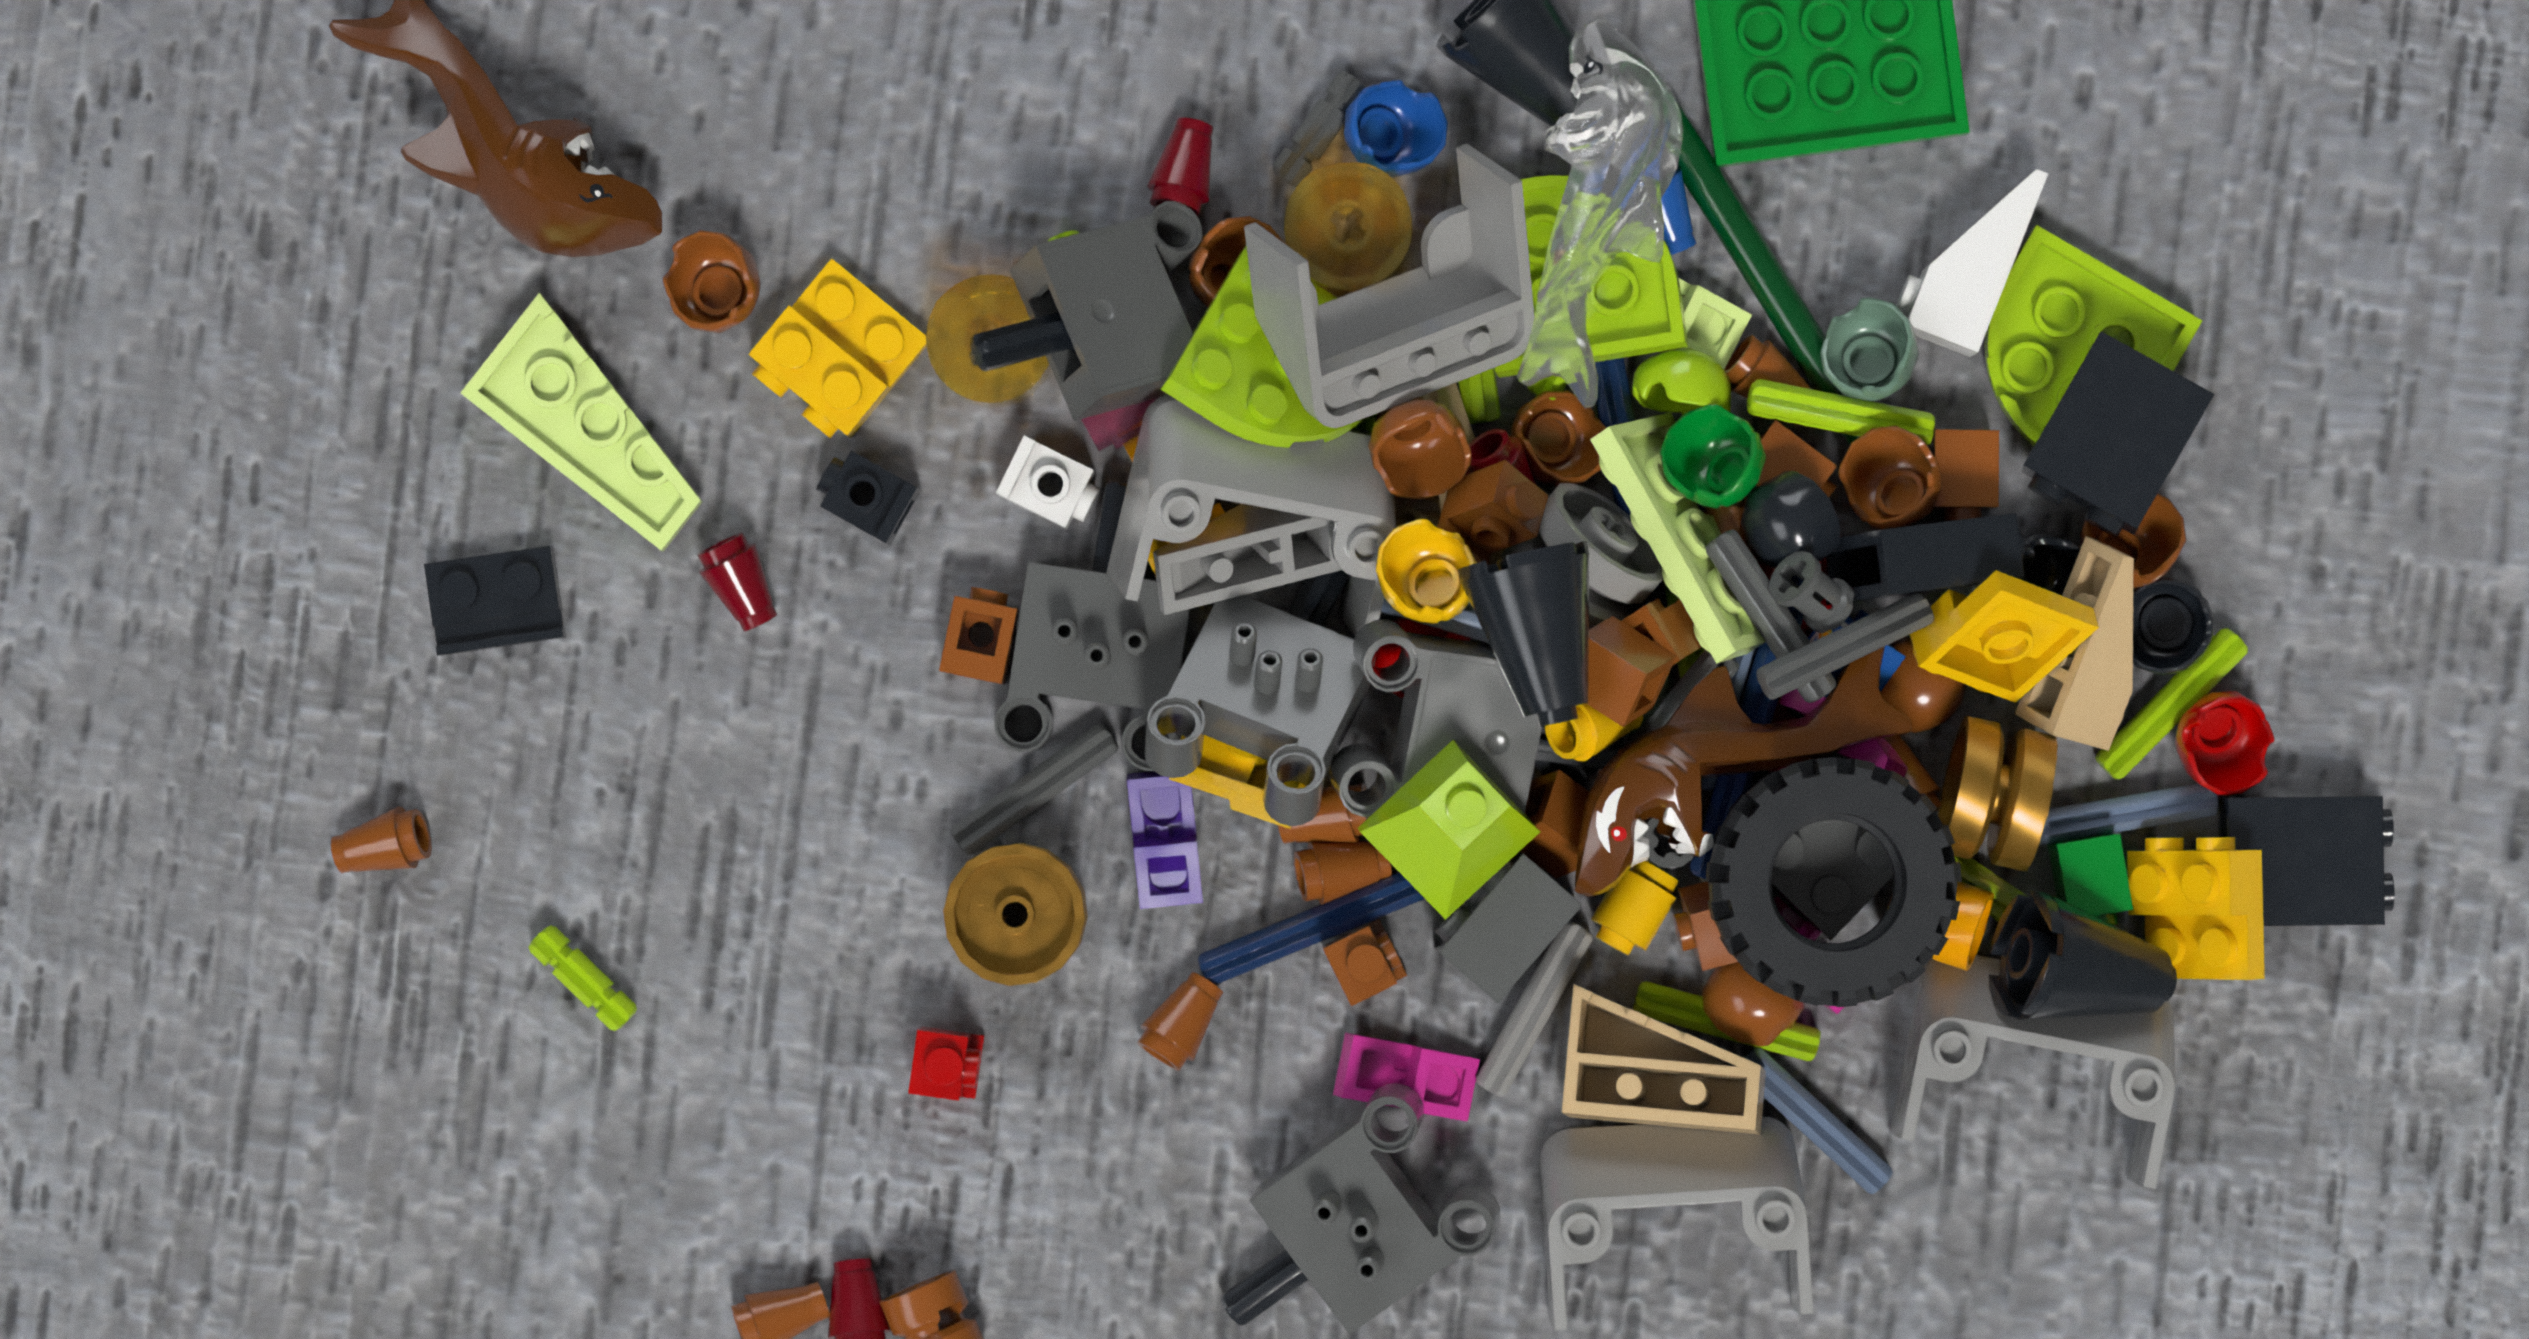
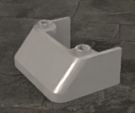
M1469 144L1456 147L1462 204L1439 213L1425 228L1421 239L1423 266L1318 305L1316 289L1310 281L1308 261L1256 222L1244 226L1256 319L1304 409L1323 425L1331 428L1349 425L1510 362L1524 353L1530 345L1535 332V316L1522 180Z
M1168 394L1156 399L1148 407L1143 417L1108 563L1107 575L1125 599L1138 601L1153 539L1183 543L1196 538L1209 523L1215 499L1335 521L1331 537V553L1337 565L1345 573L1349 574L1345 583L1338 618L1356 636L1357 632L1365 624L1379 620L1384 596L1376 574L1378 548L1393 528H1396L1395 495L1387 490L1381 475L1372 465L1368 448L1372 432L1352 428L1349 432L1326 443L1323 439L1294 442L1290 448L1273 447L1248 441L1227 432Z
M1976 955L1971 968L1965 971L1935 961L1931 957L1923 967L1926 971L1919 978L1890 1133L1900 1139L1914 1141L1926 1078L1945 1082H1958L1973 1075L1983 1060L1987 1037L2112 1061L2108 1082L2111 1101L2121 1113L2138 1119L2127 1179L2143 1187L2156 1189L2175 1093L2174 1013L2168 1001L2164 1002L2157 1011L2151 1013L2019 1020L2003 1016L1994 1006L1989 989V974L1999 976L2000 959Z
M1762 1115L1761 1135L1630 1123L1562 1128L1553 1132L1544 1141L1539 1153L1549 1321L1554 1330H1568L1563 1265L1589 1263L1600 1258L1607 1251L1613 1238L1612 1210L1739 1201L1742 1226L1747 1237L1762 1249L1768 1251H1787L1791 1306L1800 1315L1814 1314L1807 1211L1796 1146L1792 1133L1779 1120Z

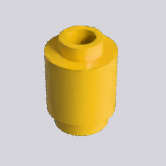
M1647 861L1634 865L1628 870L1617 886L1605 893L1591 920L1601 926L1595 937L1628 956L1634 946L1647 951L1676 900L1672 892L1679 881Z

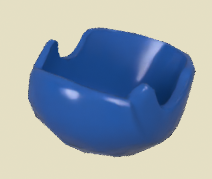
M1402 80L1385 81L1379 85L1374 84L1361 90L1347 107L1344 141L1357 162L1364 169L1382 177L1395 178L1418 172L1434 161L1446 146L1448 121L1439 99L1433 93L1413 91L1406 87Z

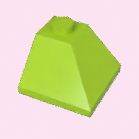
M1454 740L1446 745L1358 827L1363 836L1445 920L1541 832Z

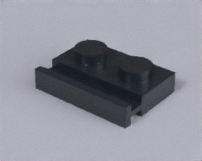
M553 546L424 564L432 625L435 629L437 656L566 638Z

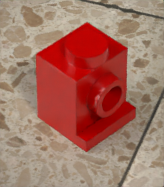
M924 1026L917 1029L908 1094L960 1101L962 1097L976 1099L985 1035Z

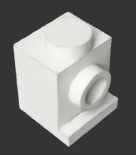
M1023 436L996 494L1058 526L1068 529L1073 518L1081 522L1085 521L1100 488L1090 483L1095 474L1093 469L1033 439ZM1046 473H1056L1063 480L1062 490L1056 496H1045L1039 490V480Z

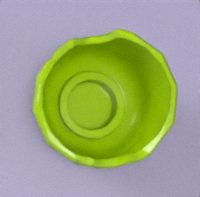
M1680 348L1661 352L1642 362L1634 373L1632 394L1642 407L1659 412L1682 413L1683 415L1687 411L1709 404H1716L1729 412L1731 411L1729 376L1715 357L1692 348Z

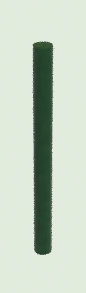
M1672 97L1661 103L1642 117L1666 156L1670 158L1675 170L1682 171L1683 181L1813 389L1842 395L1826 378L1823 371L1820 351L1826 338L1824 332L1721 169L1716 167L1714 158L1676 98ZM1842 433L1849 446L1851 442L1859 438V436Z

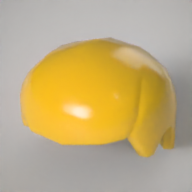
M1417 519L1393 528L1379 546L1376 574L1384 598L1395 611L1405 618L1435 624L1439 621H1448L1461 614L1468 605L1469 599L1461 585L1458 569L1477 562L1469 546L1465 544L1464 539L1459 533H1452L1438 528L1428 519Z

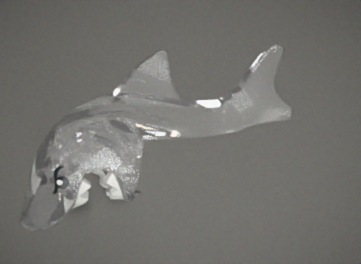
M1603 17L1584 24L1574 34L1569 45L1570 73L1574 77L1570 92L1574 94L1578 101L1573 113H1566L1558 119L1554 126H1550L1545 131V151L1559 155L1571 164L1572 167L1549 240L1537 295L1536 314L1527 348L1517 375L1519 381L1526 386H1532L1552 375L1562 377L1585 409L1593 407L1598 399V373L1586 331L1588 296L1608 264L1618 253L1628 252L1647 261L1659 263L1663 255L1664 218L1661 198L1670 185L1677 168L1684 135L1681 111L1668 82L1657 67L1621 31Z

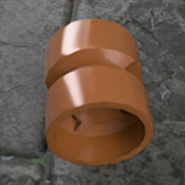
M955 1269L905 1288L879 1302L894 1336L904 1337L905 1339H984L977 1321L964 1317L963 1311L969 1302Z

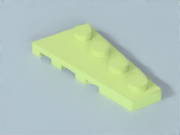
M538 293L464 387L461 394L664 552L703 501L545 297Z
M1669 412L1609 426L1590 439L1599 455L1600 468L1605 477L1617 486L1631 511L1630 519L1634 529L1644 540L1648 541L1662 566V577L1665 584L1674 595L1680 598L1692 619L1694 634L1699 644L1707 652L1711 653L1717 664L1746 655L1765 643V640L1706 553L1705 547L1708 543L1721 535L1714 516L1704 514L1699 510L1697 503L1687 499L1671 485L1663 473L1660 450L1668 429L1675 423L1672 413Z

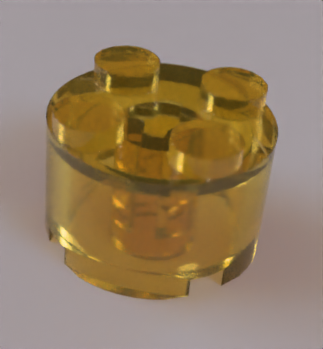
M1357 162L1328 165L1316 169L1306 176L1292 193L1284 218V242L1308 261L1310 280L1332 295L1344 296L1392 278L1398 272L1407 256L1412 237L1410 207L1400 186L1381 169L1366 163ZM1354 215L1361 220L1358 232L1363 238L1359 242L1349 238L1343 244L1335 240L1337 227L1332 221L1337 217L1346 222Z
M985 274L970 277L957 283L936 301L927 325V352L936 374L958 397L981 407L1000 408L1020 403L1029 398L1044 383L1051 372V366L1046 356L986 372L982 371L978 365H973L970 360L969 354L971 349L969 341L973 335L985 332L984 328L988 326L1000 328L1030 320L1013 278L1003 275Z

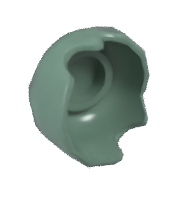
M1867 297L1861 298L1858 305L1851 311L1831 319L1826 332V338L1822 344L1820 356L1826 378L1842 395L1876 401L1892 395L1907 384L1918 361L1919 352L1914 327L1903 312L1892 302Z

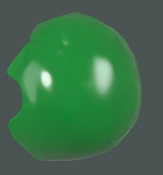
M1709 404L1685 412L1668 429L1660 450L1663 473L1669 483L1687 499L1702 506L1715 509L1721 506L1729 507L1743 500L1758 484L1766 461L1759 433L1755 432L1754 428L1745 419L1732 414L1716 404Z

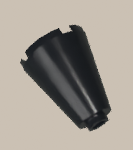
M1473 0L1453 20L1461 29L1454 40L1451 42L1442 34L1437 42L1436 47L1447 58L1552 129L1560 117H1563L1566 113H1573L1575 121L1570 122L1569 129L1575 125L1582 126L1584 135H1586L1599 125L1609 113V109L1603 106V101L1594 103L1588 96L1578 100L1570 92L1574 73L1587 75L1603 84L1605 82L1601 75H1599L1596 67L1590 73H1584L1583 68L1588 62L1586 59L1588 53L1558 0Z
M1582 541L1576 544L1571 542L1507 555L1506 558L1496 561L1497 564L1487 565L1486 561L1458 569L1461 585L1523 716L1537 715L1540 727L1578 719L1576 706L1588 703L1589 551L1587 542Z
M2030 891L2031 896L2029 897L2018 895L2011 900L2000 917L1990 954L2001 956L1999 976L1989 974V989L1994 1006L2003 1016L2028 1020L2151 1013L2157 1011L2164 1002L2168 1001L2175 991L2177 972L2172 965L2169 954L2165 950L2048 893Z

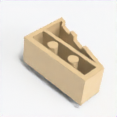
M1573 984L1562 1103L1563 1114L1570 1118L1761 1135L1766 1070L1761 1065Z

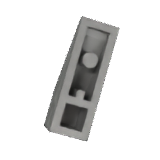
M1241 504L1209 521L1204 531L1196 538L1183 543L1170 542L1153 552L1160 611L1164 615L1342 570L1335 562L1331 553V537L1335 521L1247 504Z

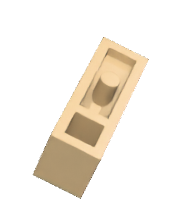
M2085 537L2062 596L2092 607L2099 628L2020 699L2015 712L2017 716L2053 736L2109 751L2133 692L2134 558L2095 538Z

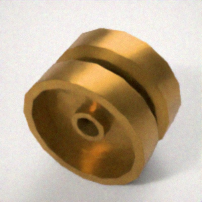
M1964 716L1950 753L1940 796L1942 808L1938 810L1937 815L1943 825H1948L1954 838L1955 844H1952L1954 856L1971 859L1979 851L1988 830L1987 851L1991 863L2007 868L2028 871L2039 846L2050 808L2057 763V737L2030 729H2020L2012 737L2004 756L2005 742L2000 723Z
M1025 843L992 847L967 861L950 883L943 909L946 936L960 962L982 979L1007 986L1036 983L1061 969L1080 946L1088 919L1085 891L1071 866L1050 850ZM1019 902L1027 909V920L1018 927L1010 926L1005 922L1008 916L1003 915V911L1009 903Z

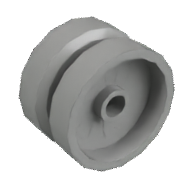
M1560 483L1548 497L1537 537L1508 547L1500 555V559H1504L1507 555L1564 543L1575 542L1576 544L1586 541L1589 551V629L1611 616L1622 621L1631 615L1630 604L1643 603L1663 579L1662 566L1648 541L1644 540L1634 529L1630 515L1594 490L1575 483Z

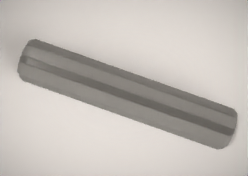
M1569 921L1550 942L1477 1074L1476 1082L1479 1086L1497 1096L1503 1097L1507 1094L1592 942V934L1588 930Z

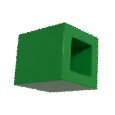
M2119 833L2047 844L2056 897L2112 925L2118 924L2117 912L2133 910L2122 841Z

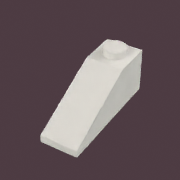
M2038 169L2034 170L1923 269L1920 278L1912 275L1908 276L1896 306L1910 320L1917 337L1968 357L1979 352L2048 173Z

